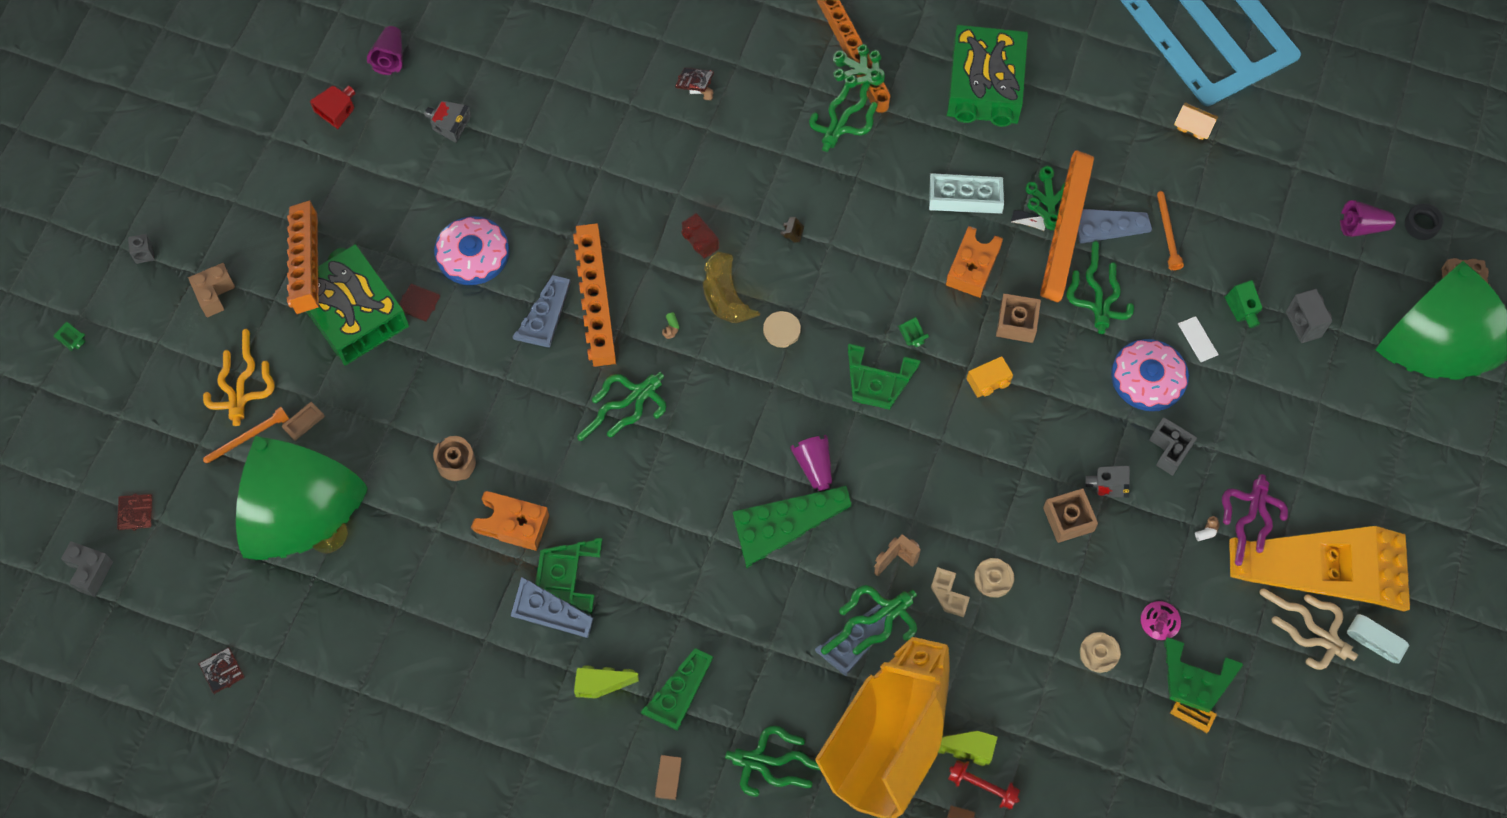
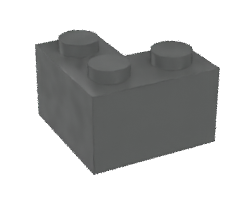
M1163 417L1149 440L1165 450L1156 466L1173 476L1192 448L1197 437Z
M70 541L61 558L69 567L77 569L69 584L77 591L93 597L96 596L113 564V561L107 554Z

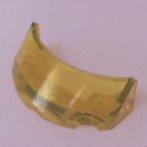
M717 252L705 263L704 267L707 273L706 280L703 281V289L710 309L720 319L730 323H740L760 316V312L752 310L748 305H745L735 291L732 280V254Z

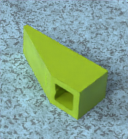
M582 666V668H577L574 693L576 697L596 699L638 682L639 675L631 669H623L622 672L615 671V669L609 667L598 670L592 666Z
M980 731L942 737L938 753L945 754V752L954 754L953 756L957 759L965 760V758L974 760L973 763L977 765H989L998 737Z

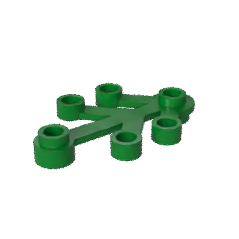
M862 44L857 48L860 55V63L848 58L847 54L841 50L835 52L833 60L836 66L843 67L847 65L853 68L845 72L842 69L836 70L834 77L837 81H842L846 78L845 82L850 88L866 82L874 86L884 82L885 73L880 69L881 55L879 51L874 50L869 54L873 62L872 70L868 68L869 49L866 44ZM861 74H864V75H865V76H862V77H859V78H856V77H855V76L861 75Z
M1045 166L1041 168L1038 176L1044 182L1046 196L1037 189L1035 182H1029L1025 190L1035 198L1029 199L1027 207L1044 218L1043 222L1047 229L1055 230L1059 210L1055 211V206L1062 200L1065 183H1063L1061 190L1054 196L1052 187L1054 170L1050 166ZM1039 201L1047 206V211L1039 206Z

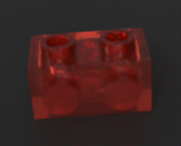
M697 213L682 222L681 233L683 237L692 244L694 250L704 259L719 250V238Z

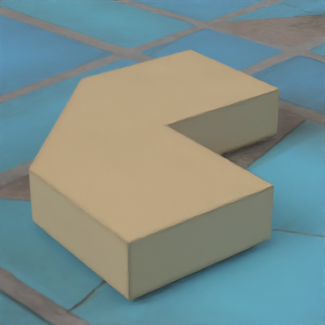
M937 567L931 586L933 592L945 612L964 617L970 597L952 592L951 589L956 573Z

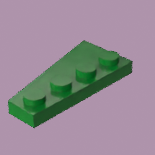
M695 648L679 666L674 675L667 680L662 689L655 694L650 703L643 708L641 714L678 731L713 661V656Z

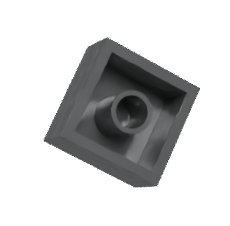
M1317 289L1295 295L1286 310V314L1301 344L1321 338L1332 322V315L1326 309L1323 297L1318 293Z

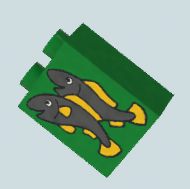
M957 25L952 53L947 107L948 117H955L956 120L963 123H970L976 119L986 120L1000 127L1008 126L1011 123L1018 124L1023 105L1028 32Z
M356 244L348 249H336L329 255L328 261L318 266L319 307L306 312L344 366L409 327L403 309Z

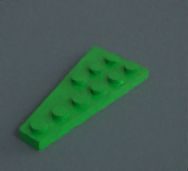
M839 487L734 511L733 518L746 569L756 561L767 557L768 554L776 549H780L804 535L808 530L819 526L820 523L828 518H832L851 507L847 487Z

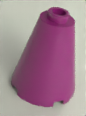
M394 26L385 27L367 55V63H370L373 66L372 69L380 74L392 75V72L396 71L398 73L403 65L401 31Z
M1350 200L1344 205L1341 213L1344 214V220H1340L1343 234L1349 237L1390 231L1396 223L1393 213L1356 200Z
M824 435L823 439L816 436L798 442L799 446L796 448L792 445L790 447L812 487L814 489L818 488V491L830 488L829 484L832 483L827 435Z

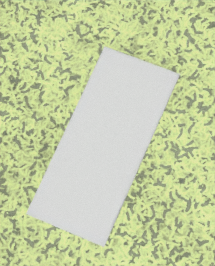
M1196 316L1178 323L1200 362L1218 355Z

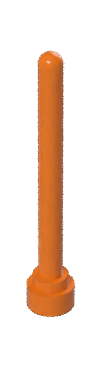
M1159 191L1157 197L1170 252L1168 266L1170 270H1179L1184 267L1183 259L1177 254L1165 194L1163 191Z
M282 407L276 409L275 413L272 414L273 416L206 455L203 458L204 463L212 462L275 423H285L289 420L287 414Z

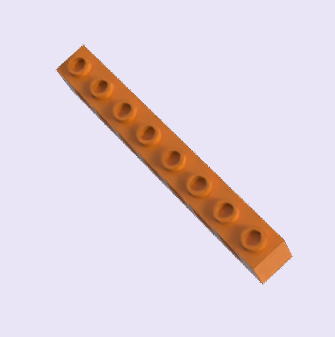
M310 200L289 207V215H287L289 226H287L289 233L287 238L289 249H287L289 261H287L289 268L287 273L289 280L287 285L289 293L287 302L290 308L293 307L296 314L319 307L318 214Z
M598 223L576 226L577 233L573 234L574 245L578 244V249L575 250L576 261L580 260L581 265L577 266L578 277H582L583 281L579 282L580 293H584L585 297L581 299L582 310H586L587 315H583L584 326H588L589 332H585L586 342L591 345V349H587L588 359L593 361V367L616 364ZM592 293H597L596 296H590ZM596 309L600 310V311L597 312V313H593V312H592L593 310H596ZM596 326L602 327L599 330L594 329ZM598 343H604L603 346H596Z

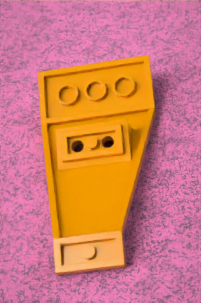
M1378 526L1267 539L1265 540L1262 553L1256 551L1257 541H1246L1241 566L1235 564L1238 538L1230 539V577L1254 583L1374 603L1404 612L1410 610L1405 534Z

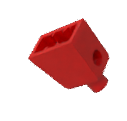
M331 86L313 98L310 103L315 113L338 130L354 110L351 97L355 95V91L350 86H347L343 91H340L335 86Z

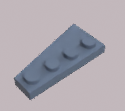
M552 275L541 292L538 301L533 304L527 318H524L521 327L513 335L514 340L550 348L571 284L570 279Z
M521 577L511 613L512 617L586 638L589 637L593 617Z
M878 604L863 616H872L883 606ZM887 615L874 624L854 625L847 639L828 654L824 655L821 653L822 647L840 633L835 634L823 645L815 648V652L847 676L872 645L859 655H854L853 649L866 638L881 634L884 631V622Z

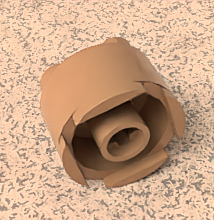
M459 436L447 437L444 441L438 443L434 449V461L442 477L451 481H459L470 477L475 468L476 460L472 447L464 438Z

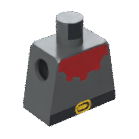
M441 101L437 109L427 107L425 117L431 119V126L435 132L457 143L471 117V112L467 105Z
M1130 466L1099 467L1097 476H1086V487H1097V495L1129 498Z

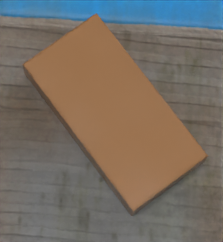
M310 402L284 423L282 428L296 441L325 416Z
M661 755L655 798L676 800L681 757Z

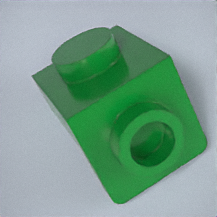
M916 317L898 325L908 346L914 345L918 347L925 343L924 339L929 337L928 333L924 334Z
M67 321L53 336L71 351L74 348L79 349L85 343V334L83 332L80 333Z

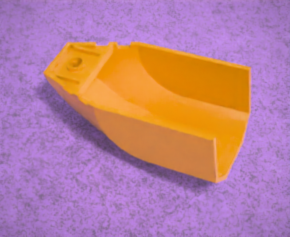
M915 637L909 639L894 653L895 657L889 663L884 662L880 666L881 670L874 676L870 675L865 680L815 758L832 792L855 810L879 818L899 817L904 813L932 766L941 745L948 695L949 650L947 644Z

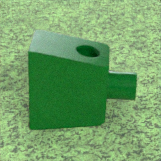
M1253 281L1236 285L1225 296L1232 313L1238 322L1246 320L1249 328L1258 326L1260 322L1257 314L1262 310V305Z

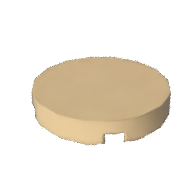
M778 311L767 317L764 322L763 334L771 345L785 348L798 340L801 325L793 314Z
M989 558L982 561L977 567L974 574V582L977 589L983 595L1001 597L1011 590L1014 582V572L1011 566L1001 559Z
M1103 632L1088 635L1082 642L1079 651L1083 664L1091 671L1098 673L1108 672L1113 669L1119 662L1121 655L1120 646L1116 639Z

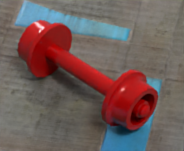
M957 760L954 766L949 767L951 772L949 780L954 782L956 787L959 786L962 779L1002 798L999 808L1006 807L1012 810L1014 804L1020 802L1018 797L1020 789L1014 787L1012 782L1009 783L1007 790H1004L966 771L969 764L968 761L962 762Z

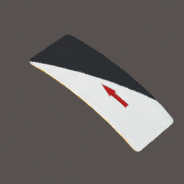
M1014 210L1011 222L1035 227L1042 231L1045 230L1044 218L1041 216Z

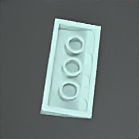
M930 174L929 210L1002 214L1004 206L1003 177Z

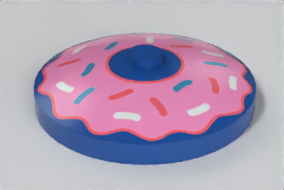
M464 217L453 221L441 231L435 243V259L439 269L448 279L463 285H478L495 278L504 269L509 257V244L504 231L495 222L483 217Z
M1143 339L1134 341L1121 349L1114 360L1111 377L1115 390L1129 405L1145 411H1160L1173 406L1180 400L1187 388L1189 373L1184 359L1173 347L1158 340Z

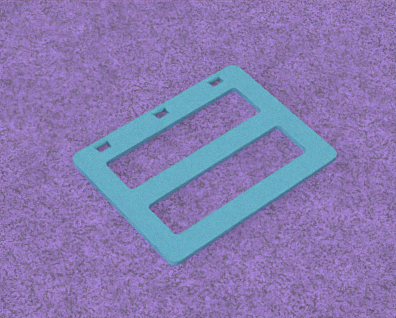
M1121 0L1204 106H1211L1296 62L1301 56L1299 49L1259 0H1236L1277 51L1256 63H1252L1202 0H1179L1236 71V73L1213 84L1146 0ZM1134 2L1138 9L1134 10L1130 4ZM1164 41L1169 46L1167 50L1161 44ZM1195 81H1196V82L1199 84V86L1201 87V88H1199L1198 90H1197L1196 87L1193 85V82H1195Z

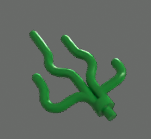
M866 82L862 84L859 102L847 108L839 122L835 110L845 100L851 89L847 83H845L840 95L829 105L828 111L831 118L829 127L816 123L819 117L818 113L814 112L809 120L810 127L817 132L825 134L822 139L824 144L822 147L823 151L828 152L830 148H834L838 138L844 133L861 136L867 134L872 129L873 115L878 106L876 102L871 103L866 113V125L863 128L845 126L849 116L862 109L866 104L867 91L871 83Z
M1093 241L1091 265L1086 270L1085 276L1086 281L1095 291V303L1080 300L1074 296V292L1079 286L1080 273L1078 270L1072 272V283L1067 288L1066 295L1068 301L1074 306L1091 309L1095 315V328L1098 329L1099 334H1105L1106 329L1109 327L1110 318L1129 319L1133 315L1134 305L1128 303L1126 312L1110 311V305L1120 297L1121 293L1120 285L1116 279L1117 265L1114 262L1109 264V283L1113 288V294L1103 302L1102 288L1093 278V274L1098 268L1099 243Z
M658 372L656 375L650 374L646 380L639 384L632 383L622 374H613L607 377L602 389L592 398L593 403L596 404L602 400L609 392L611 384L616 381L621 382L633 392L622 401H612L604 404L599 409L597 417L578 434L577 439L583 441L604 421L607 411L625 408L635 399L634 414L618 421L607 432L608 437H613L624 426L638 421L642 416L643 402L648 397L659 405L653 416L656 419L660 418L665 413L667 406L666 402L655 390L662 385L660 381L664 378V375L661 372Z
M864 585L858 587L852 593L849 602L839 609L841 615H845L858 603L860 596L864 593L871 595L883 608L872 616L861 615L850 618L846 622L843 631L822 647L821 653L824 655L828 654L847 639L854 625L874 624L885 615L887 616L884 622V631L879 635L866 638L853 649V654L859 655L870 645L887 640L892 632L893 620L898 615L909 626V630L903 635V639L908 641L917 632L916 622L906 611L913 604L912 599L917 596L916 592L913 589L908 593L903 591L894 599L888 600L883 598L871 586Z
M779 726L766 727L760 735L759 743L755 750L745 751L736 748L735 752L728 750L726 752L725 759L733 760L732 765L743 767L740 779L742 791L754 797H757L760 792L758 789L748 785L751 769L760 771L765 780L773 786L796 785L804 788H811L813 786L812 781L793 776L775 778L764 764L781 766L793 759H797L809 768L820 770L816 761L811 760L806 754L799 751H791L779 758L762 755L766 748L768 737L771 734L779 735L786 742L804 745V738L791 735Z

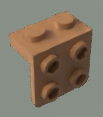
M903 534L898 539L895 537L888 545L889 549L886 553L881 552L875 561L877 563L874 566V574L878 577L897 555L914 567L918 562L921 550L918 543L912 539L909 540Z

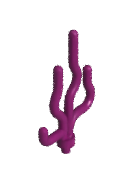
M1263 474L1254 480L1251 493H1245L1232 488L1227 489L1222 495L1224 507L1223 523L1225 525H1229L1232 518L1231 496L1250 501L1248 515L1240 518L1236 523L1238 545L1235 564L1237 566L1242 565L1246 546L1244 525L1255 519L1257 509L1265 522V526L1259 531L1256 551L1258 553L1264 551L1266 536L1273 527L1272 518L1266 509V502L1280 509L1281 520L1285 521L1288 518L1287 505L1283 501L1267 494L1269 482Z

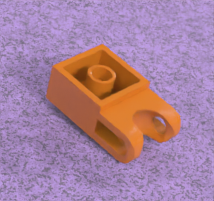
M968 226L949 271L946 286L981 298L1002 246L1003 238L994 236L990 243L982 244L975 237L977 229Z
M484 492L482 496L483 504L493 509L494 513L487 519H474L471 525L473 531L499 539L502 542L537 551L549 518L547 507L493 492Z

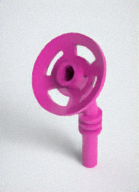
M1156 601L1148 604L1142 611L1141 625L1150 637L1156 640H1165L1167 637L1172 638L1178 633L1181 626V618L1176 608L1171 604ZM1161 606L1169 608L1173 613L1170 614L1166 610H1162ZM1153 608L1154 610L1151 612L1149 619H1147L1148 611ZM1157 612L1158 615L1153 619V615ZM1174 620H1176V626L1170 632L1169 629L1172 627Z

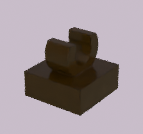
M789 217L788 222L783 224L786 231H782L781 235L784 238H790L793 243L800 242L804 226L796 217Z

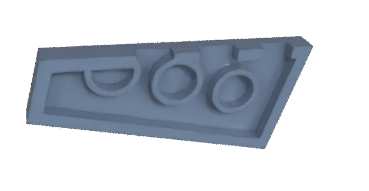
M1083 209L1077 236L1081 244L1149 233L1152 227L1147 213Z

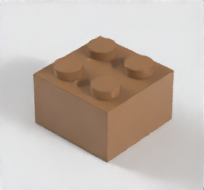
M1003 294L996 337L1033 343L1037 332L1041 300Z
M1083 488L1047 499L1043 507L1057 543L1094 532L1098 525Z

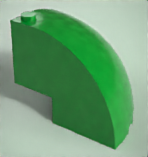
M1462 261L1395 325L1375 350L1392 363H1398L1406 367L1407 371H1416L1426 377L1436 379L1444 377L1450 380H1457L1473 375L1479 376L1486 371H1492L1507 361V310L1492 287L1468 264Z
M255 436L243 469L236 507V534L243 558L254 560H268V558L273 557L286 558L287 555L297 552L300 554L314 548L313 545L331 538L337 533L336 530L343 523H347L350 520V515L355 509L359 508L368 487L350 469L325 455L292 443Z

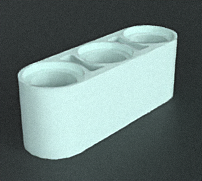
M1356 615L1347 630V634L1352 639L1393 663H1400L1409 647V644L1404 639L1363 615Z

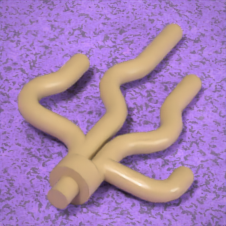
M1260 589L1259 593L1261 596L1281 608L1301 613L1308 629L1321 637L1305 639L1291 624L1277 616L1272 618V623L1287 631L1299 645L1304 647L1322 646L1327 649L1320 662L1307 658L1306 664L1308 666L1322 670L1330 664L1335 654L1343 660L1348 657L1355 661L1358 654L1352 651L1353 646L1342 641L1338 636V629L1344 618L1340 607L1332 602L1320 601L1309 594L1304 596V600L1314 607L1330 610L1335 614V619L1331 624L1329 632L1314 623L1311 613L1303 605L1289 603L1267 589Z

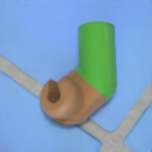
M673 312L666 315L669 325L662 331L663 336L667 339L673 338L680 328Z

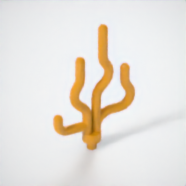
M243 329L242 354L247 362V368L237 379L236 393L225 381L230 372L231 353L229 350H224L223 368L218 374L217 381L219 387L228 394L229 401L212 402L209 392L203 394V402L207 408L211 410L229 409V419L233 420V426H240V420L244 419V407L248 401L267 398L273 393L275 388L274 380L269 373V362L263 361L262 377L267 384V388L264 391L250 392L244 395L245 380L251 376L255 369V361L250 354V331L248 329Z

